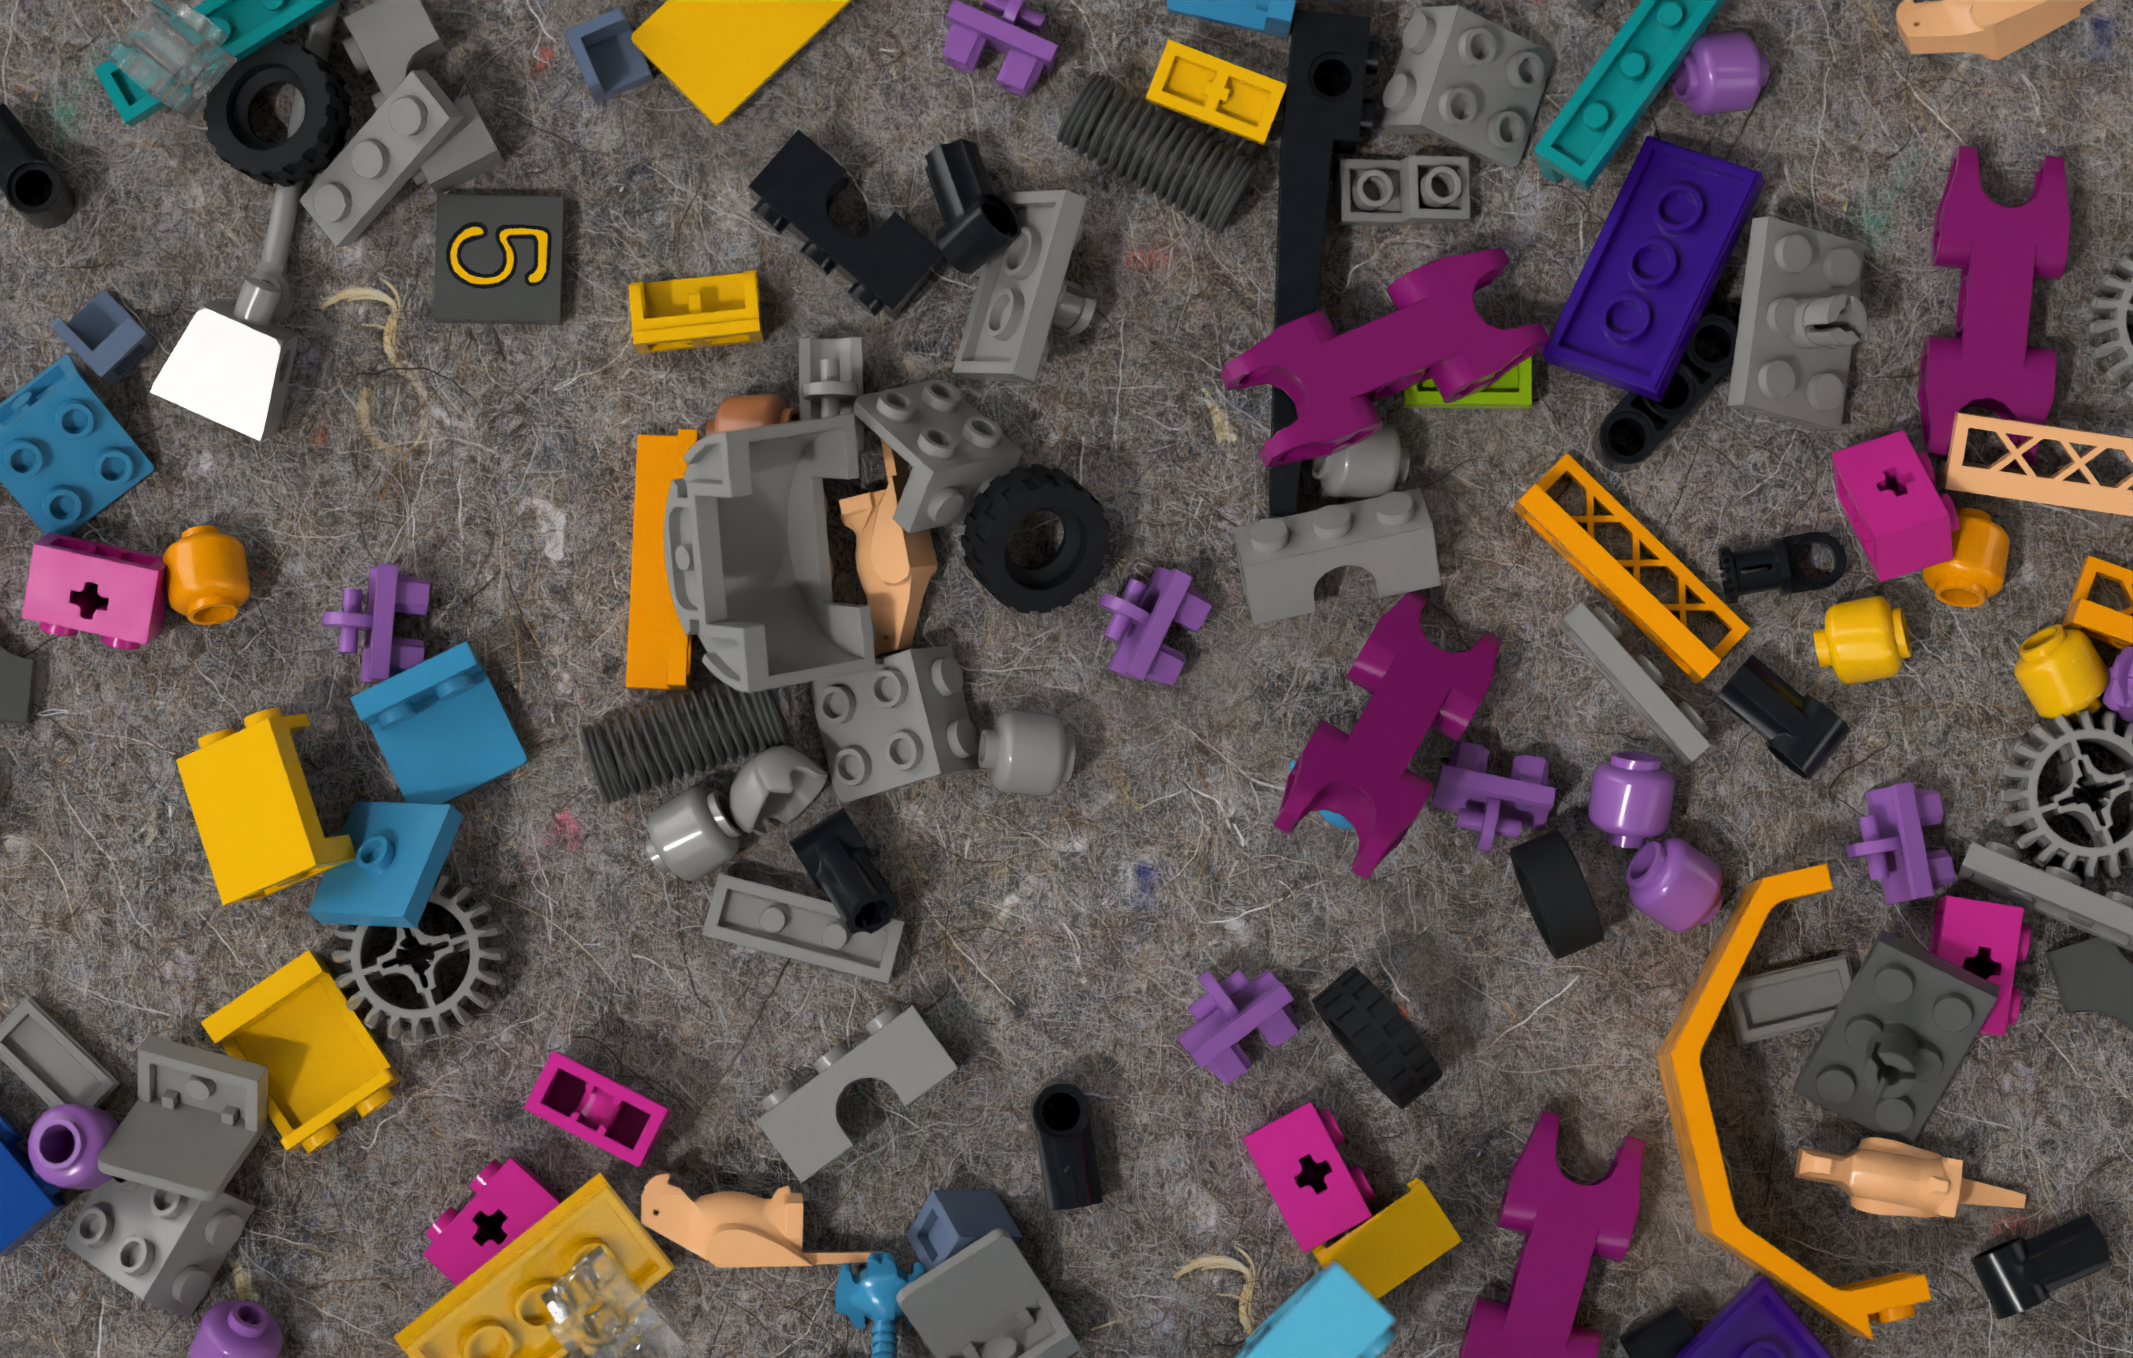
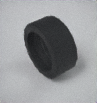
M1553 830L1510 849L1512 865L1525 901L1547 948L1555 959L1563 958L1604 940L1602 924L1591 892L1572 850L1559 830Z

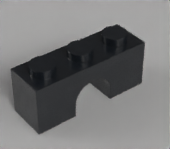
M798 129L748 186L752 199L757 202L752 208V212L778 235L787 228L805 244L799 252L823 274L828 276L835 269L853 285L847 293L867 312L876 317L883 310L895 320L944 265L943 255L936 246L896 212L877 231L866 236H849L835 228L829 219V212L835 198L849 183L847 170Z

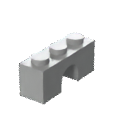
M377 0L344 17L352 36L343 40L342 43L359 75L371 70L381 90L370 96L377 110L412 70H420L428 62L447 53L421 0ZM469 94L453 102L464 118L412 175L416 185L428 180L436 195L443 194L505 162Z
M1420 488L1402 492H1388L1379 497L1341 505H1327L1318 510L1276 519H1263L1253 524L1233 528L1242 587L1253 625L1315 613L1314 589L1317 582L1324 574L1341 566H1359L1368 570L1371 573L1379 599L1441 585L1433 524Z
M896 1003L865 1025V1028L871 1035L851 1051L844 1042L840 1043L812 1064L819 1074L798 1089L794 1082L790 1080L760 1102L767 1112L755 1121L801 1184L807 1182L856 1146L844 1129L839 1117L841 1098L852 1084L869 1078L882 1080L890 1085L905 1106L909 1107L959 1070V1067L913 1005L902 1013Z

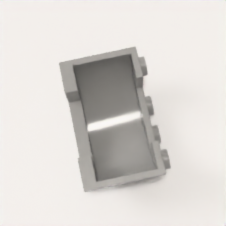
M854 413L708 435L697 441L684 455L688 465L684 477L674 479L671 482L664 518V557L674 607L686 636L697 634L708 653L704 654L702 659L705 666L719 680L738 691L752 693L876 669L874 652L876 631L872 622L871 606L833 602L831 581L834 568L829 555L826 524L828 501L823 489V478H860L858 464L860 441L855 429Z

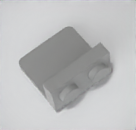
M1459 5L1416 7L1413 17L1407 23L1403 32V48L1394 76L1386 85L1383 93L1384 106L1378 126L1395 134H1433L1498 166L1515 167L1521 160L1552 65L1550 51Z
M929 380L860 395L856 398L852 408L853 413L913 467L892 518L908 534L964 521L967 512L970 513L975 504L973 500L979 492L983 493L990 486L989 482L997 476L1003 477L1010 473V469L1016 468L1023 452L1002 433V429L998 424L985 418L961 397L960 391L955 386L942 380Z
M951 646L909 649L875 660V670L812 682L810 695L835 795L841 802H854L923 780L963 775L982 769L978 765V734L970 721L962 690V670L954 659Z
M148 1035L138 1048V1101L107 1141L106 1146L99 1152V1171L130 1182L184 1195L188 1198L202 1201L217 1199L267 1129L268 1067Z
M113 1176L111 1180L93 1189L67 1233L66 1245L70 1250L140 1299L190 1319L199 1302L207 1294L212 1280L232 1246L240 1238L243 1227L256 1206L241 1196L225 1189L217 1199L202 1201Z
M1000 1228L991 1231L903 1287L896 1297L902 1311L935 1358H1068L1082 1349L1052 1298L1005 1229Z

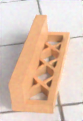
M1955 412L1948 459L1942 458L1940 460L1937 484L1948 490L2133 516V472L2117 484L2097 481L2085 465L2106 448L2121 450L2133 466V437ZM1968 429L1994 431L2009 452L1991 465L1963 461ZM2006 433L2029 437L2015 447ZM2042 439L2058 441L2072 461L2055 474L2033 472L2022 457V454ZM2070 443L2091 445L2092 447L2079 456ZM2015 460L2022 470L2006 468L2005 466ZM2078 469L2085 479L2068 476Z

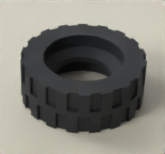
M275 39L216 75L212 86H208L205 96L208 98L207 106L203 108V120L207 122L208 131H205L208 141L215 145L217 149L215 153L221 160L230 164V167L263 184L273 186L274 183H277L283 187L295 186V183L299 181L308 182L316 178V173L326 169L332 163L336 153L342 151L346 143L344 138L347 129L351 128L352 117L349 116V106H352L350 94L345 91L344 85L346 83L341 74L332 70L333 66L303 46L294 42L290 44L283 39ZM273 84H291L300 91L305 102V115L301 126L292 137L279 143L262 141L255 134L251 125V109L255 100L264 89Z
M1032 464V467L1029 468L1019 466L1010 469V473L1003 477L997 476L990 481V486L983 493L979 492L973 500L975 504L970 513L967 512L963 522L965 532L964 535H961V546L965 549L966 556L963 558L966 566L974 573V578L1000 603L1008 608L1011 605L1018 612L1029 614V611H1037L1042 614L1051 612L1052 608L1058 606L1063 608L1071 604L1073 598L1080 593L1083 595L1091 587L1089 584L1095 576L1099 577L1104 567L1102 564L1104 557L1109 553L1110 543L1107 541L1110 526L1109 521L1103 516L1105 510L1100 502L1072 476L1070 477L1063 470L1056 467L1048 469L1043 464ZM1035 511H1049L1056 514L1060 518L1064 529L1063 540L1056 552L1037 567L1028 568L1015 564L1008 552V539L1016 525L1027 515Z
M1352 966L1312 999L1316 1011L1320 1014L1322 1020L1338 1042L1378 1089L1400 1109L1406 1108L1443 1077L1442 1070L1439 1068L1435 1058L1413 1028L1384 994L1357 968Z

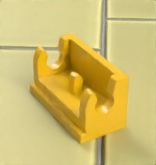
M1168 39L1145 100L1266 146L1276 115L1279 114L1284 101L1287 84Z
M756 270L726 275L628 284L633 345L638 354L764 341Z
M1416 1177L1406 1184L1410 1192L1330 1247L1326 1248L1323 1244H1320L1311 1251L1323 1270L1329 1263L1336 1260L1378 1300L1462 1242V1239L1427 1186Z

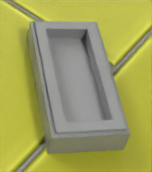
M1848 954L1735 980L1725 1000L1735 1045L1827 1025L1854 979Z
M28 995L0 1024V1059L51 1108L57 1105L74 1103L100 1109L124 1084L33 996Z

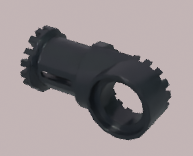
M1810 532L1774 538L1771 540L1770 546L1734 552L1728 546L1719 547L1720 570H1726V572L1720 573L1721 578L1727 579L1722 581L1727 604L1737 603L1741 595L1778 590L1781 595L1827 589L1837 582L1845 571L1847 561L1845 549L1836 537L1830 536L1826 532ZM1810 544H1821L1827 547L1832 552L1834 558V568L1831 574L1821 580L1805 576L1798 564L1801 550ZM1764 567L1768 568V570L1747 574L1741 573V571Z

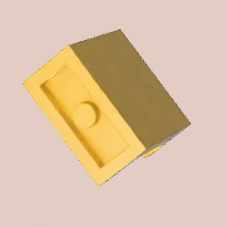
M280 707L256 712L243 719L245 729L235 733L234 728H229L205 735L197 740L199 750L176 760L223 906L269 897L356 859V853L349 834L324 837L291 736L311 726L307 713L283 716Z
M307 950L201 1022L213 1042L221 1044L228 1056L268 1067V1116L281 1134L282 1139L280 1142L286 1151H297L304 1147L308 1155L338 1137L341 1132L335 1124L356 1110L363 1119L395 1098L389 1088L402 1080L369 1028L364 1024L359 1013L349 1010L346 1006L349 998L342 988L336 986L335 977L320 954L312 950Z

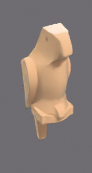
M1904 0L1896 10V23L1898 34L1910 54L1964 52L1981 54L1986 59L1998 61L2080 17V9L2095 0H1941L1914 3V0Z
M882 439L881 445L888 480L887 488L839 500L841 509L839 517L844 526L852 529L856 534V567L866 595L867 604L871 606V617L876 631L875 655H883L911 648L929 580L938 568V561L929 529L908 534L892 519L910 474L906 461Z
M1876 1137L1861 1139L1857 1149L1843 1154L1803 1147L1798 1148L1795 1178L1837 1185L1850 1196L1852 1207L1867 1213L1885 1216L1922 1218L1942 1216L1955 1218L1957 1204L2025 1208L2026 1194L1962 1177L1963 1160L1946 1158L1938 1153L1896 1140Z
M666 1172L651 1177L641 1193V1224L708 1260L717 1268L867 1262V1258L871 1253L879 1252L802 1250L803 1194L791 1192V1186L789 1185L777 1188L772 1197L767 1199L735 1191L716 1192L692 1199L681 1187L668 1183L670 1173Z

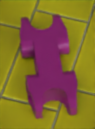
M1959 145L1953 152L1947 182L1934 215L1931 263L1932 266L1961 269L1954 337L1926 335L1922 347L1917 386L1923 451L1927 453L1929 458L1942 459V456L1947 455L1955 412H1960L1963 408L1981 406L1994 411L1999 418L2045 424L2054 400L2057 366L2056 350L2027 346L2033 277L2060 280L2066 265L2071 215L2067 201L2064 157L2045 155V159L2039 162L2028 203L2024 206L2007 208L1992 202L1982 190L1977 147ZM2007 433L2015 447L2029 437ZM2039 442L2022 454V457L2030 467L2034 465ZM2015 460L2010 463V467L2020 468Z
M1503 248L1443 257L1408 272L1387 288V292L1397 311L1339 336L1326 311H1317L1279 326L1258 344L1226 363L1220 373V377L1227 391H1239L1251 386L1269 384L1284 390L1295 404L1297 420L1265 441L1263 449L1258 452L1265 467L1270 468L1308 459L1326 458L1362 442L1383 427V423L1373 405L1374 402L1432 378L1444 403H1451L1489 388L1511 369L1543 350L1550 339L1542 323L1501 330L1486 324L1475 310L1473 294L1504 274V268L1510 264Z
M1418 590L1407 592L1390 611L1379 619L1345 678L1373 694L1352 732L1348 735L1321 719L1286 779L1280 809L1273 826L1289 835L1291 831H1294L1299 821L1310 812L1327 810L1342 815L1354 826L1359 839L1357 855L1352 863L1351 871L1366 880L1380 862L1399 846L1434 787L1433 783L1407 769L1428 729L1431 728L1450 740L1458 742L1492 683L1496 658L1503 640L1493 633L1486 631L1478 643L1466 652L1450 653L1438 649L1425 638L1419 624L1421 611L1426 603L1425 598L1427 595Z
M1539 1111L1530 1136L1510 1169L1497 1216V1227L1525 1234L1506 1303L1476 1295L1459 1347V1358H1597L1602 1337L1601 1331L1577 1325L1573 1322L1592 1255L1621 1263L1627 1252L1640 1208V1177L1645 1146L1644 1140L1624 1136L1621 1145L1617 1148L1614 1161L1604 1178L1590 1185H1578L1566 1178L1556 1163V1142L1559 1134L1558 1124L1560 1116L1546 1111Z

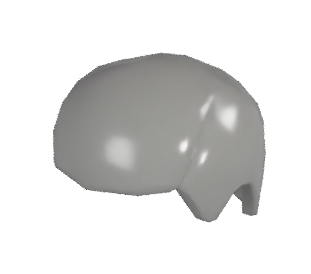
M780 745L764 749L751 756L734 777L730 789V815L734 823L745 832H754L764 836L767 830L763 826V819L774 818L785 824L794 821L822 790L828 773L803 752L792 746Z

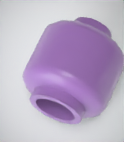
M1742 30L1702 33L1671 75L1670 83L1676 99L1680 102H1685L1686 106L1696 115L1744 111L1750 109L1758 99L1761 87L1767 84L1769 63L1765 52L1757 49L1752 38Z
M1616 751L1611 753L1610 761L1602 762L1594 769L1588 820L1595 828L1608 833L1607 843L1624 848H1642L1646 844V838L1660 836L1668 830L1671 824L1676 782L1673 774L1664 767H1661L1662 759L1660 757L1642 752Z
M1670 837L1664 838L1659 842H1648L1637 851L1627 868L1626 882L1629 884L1630 902L1639 911L1669 931L1685 932L1698 924L1703 925L1710 922L1716 916L1723 903V894L1720 892L1723 883L1721 868L1711 858L1681 838Z
M74 1103L57 1105L44 1112L32 1126L28 1139L30 1162L35 1172L49 1184L77 1190L97 1188L113 1177L99 1171L98 1154L106 1146L107 1141L119 1124L106 1111L92 1106Z
M242 1300L223 1301L213 1305L202 1318L190 1346L189 1358H278L282 1349L283 1333L276 1319L259 1304Z

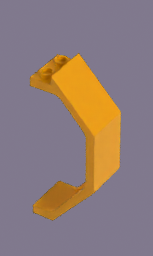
M1826 863L1765 877L1745 885L1664 1039L1656 1059L1697 1232L1760 1274L1765 1275L1769 1280L1853 1336L1873 1340L1869 1321L1877 1320L1878 1323H1887L1916 1316L1914 1304L1931 1300L1926 1275L1901 1271L1831 1287L1745 1227L1737 1217L1700 1065L1702 1047L1768 913L1778 903L1813 896L1833 889Z

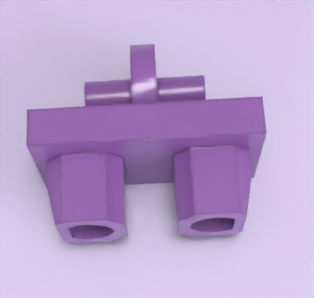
M953 0L946 15L947 29L949 31L942 57L943 62L947 65L973 74L985 47L1004 54L1006 59L996 78V85L1022 98H1027L1040 80L1043 72L1051 75L1058 60L1056 55L1058 45L1017 27L1020 24L1040 33L1047 16L1026 7L1028 0H984L982 8L1002 16V19L958 0Z
M379 563L377 568L369 569L366 614H361L363 591L358 589L343 590L342 612H323L322 626L340 629L339 653L357 654L359 631H364L360 683L379 684L389 679V677H393L424 662V640L392 637L394 614L420 617L426 615L430 582L413 576L398 574V565Z
M1156 566L1147 585L1130 578L1121 598L1107 593L1102 594L1098 606L1113 614L1103 635L1119 643L1108 665V670L1124 678L1140 681L1148 679L1173 685L1176 682L1185 663V654L1162 643L1170 624L1173 622L1189 631L1197 632L1203 625L1212 606V602L1190 586L1193 577L1178 569L1173 568L1170 571Z
M1459 741L1454 748L1448 765H1442L1434 788L1431 807L1457 812L1455 826L1479 831L1476 849L1490 852L1495 835L1518 839L1521 826L1543 831L1549 811L1552 810L1556 788L1548 787V761L1544 758L1523 754L1514 756L1509 778L1487 774L1486 767L1489 750L1482 745Z
M1913 782L1895 784L1890 787L1865 792L1869 816L1859 818L1863 842L1848 845L1845 848L1848 859L1866 857L1870 881L1881 879L1886 905L1934 896V889L1954 882L1956 877L1952 856L1946 849L1926 852L1922 834V827L1933 826L1942 822L1944 813L1940 793L1937 790L1914 789Z
M1238 969L1220 984L1206 970L1197 979L1207 993L1188 1007V1010L1197 1022L1176 1038L1201 1069L1206 1066L1225 1084H1230L1246 1072L1252 1064L1237 1043L1240 1039L1257 1027L1265 1040L1273 1048L1282 1045L1299 1032V1024L1288 1004L1294 998L1281 981L1279 982L1269 969L1265 970L1251 982H1248Z

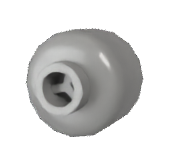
M1382 422L1383 427L1362 442L1326 458L1311 459L1313 478L1320 480L1322 488L1327 495L1340 499L1360 501L1392 492L1395 485L1404 484L1409 471L1410 454L1408 448L1401 447L1399 435L1393 425Z
M1009 710L999 715L993 730L984 729L982 731L978 746V765L980 768L989 769L990 780L997 791L1048 796L1056 791L1060 782L1067 783L1071 779L1075 762V736L1073 732L1065 731L1064 724L1058 716L1046 713Z
M693 786L660 805L649 815L648 831L650 838L645 841L644 845L651 862L661 873L665 874L671 871L682 880L693 882L725 864L737 854L739 849L738 836L744 830L734 823L730 815V800L726 795L718 790L711 793L705 788Z

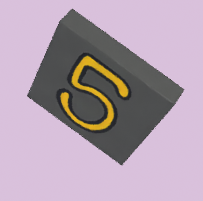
M437 194L434 321L436 323L562 325L566 200L564 196Z

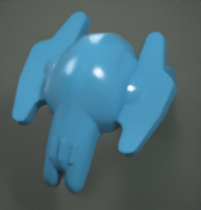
M882 1250L870 1254L867 1258V1268L862 1270L859 1276L853 1274L850 1264L841 1266L835 1291L836 1312L847 1315L857 1329H864L866 1327L865 1317L872 1319L874 1326L872 1327L871 1357L897 1358L896 1348L898 1339L896 1337L898 1335V1328L895 1324L900 1318L906 1316L896 1300L897 1294L903 1287L918 1279L927 1271L923 1263L916 1262L913 1273L908 1274L905 1269L897 1266L896 1260L890 1252H883ZM907 1318V1326L914 1328Z

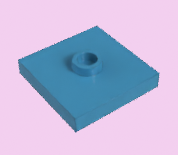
M355 801L341 835H350L356 859L324 873L308 913L320 923L417 928L464 816L451 804Z

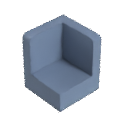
M623 7L614 9L564 31L596 104L654 79L643 53L632 43L631 35L633 30Z
M100 291L68 323L58 316L49 324L112 387L158 344L107 291Z
M933 1190L906 1234L927 1272L995 1229L1007 1230L1016 1245L1022 1237L999 1195L993 1190Z

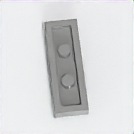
M412 70L299 201L336 247L351 246L464 116L427 70Z
M1581 602L1557 624L1684 767L1692 763L1711 746L1703 736L1708 730L1703 719L1686 702L1682 701L1676 706L1660 689V686L1666 682L1662 674L1643 654L1640 653L1633 659L1617 641L1623 635L1621 629L1601 607L1596 606L1590 611Z
M1987 841L1983 847L1971 842L1957 879L2133 951V898L2114 891H2108L2104 897L2082 888V879L2069 871L2053 866H2047L2045 871H2041L2020 862L2022 855L2006 845Z
M718 873L702 935L889 984L905 921L890 918V922L872 934L868 932L852 934L832 902Z

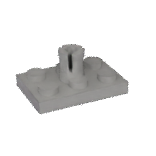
M1069 190L1004 192L1002 199L1015 212L1020 224V235L982 267L952 373L973 381L1034 382L1037 371L1041 369L1048 355L1049 342L1047 336L1051 324L1057 325L1060 329L1069 333L1079 334L1090 323L1097 302L1092 300L1096 296L1095 289L1081 282L1075 283L1065 279L1072 250L1077 246L1083 234L1084 219L1082 215L1087 201L1086 197Z
M1770 216L1752 218L1727 406L1822 431L1841 430L1852 345L1860 341L1857 334H1865L1867 327V314L1864 305L1858 299L1865 243Z

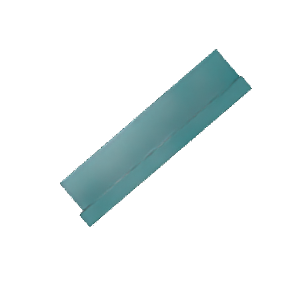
M205 0L96 67L94 71L123 121L133 127L338 0Z
M1642 0L1533 149L1541 175L1555 184H1558L1561 178L1565 176L1588 191L1726 0Z

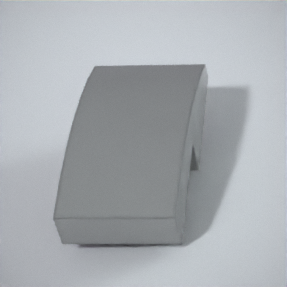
M1408 155L1402 160L1339 159L1333 163L1335 226L1423 225L1466 222L1471 219L1469 157Z

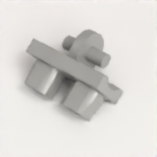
M798 338L800 420L853 413L852 408L856 398L864 395L863 338ZM854 414L855 429L860 441L859 454H864V422Z

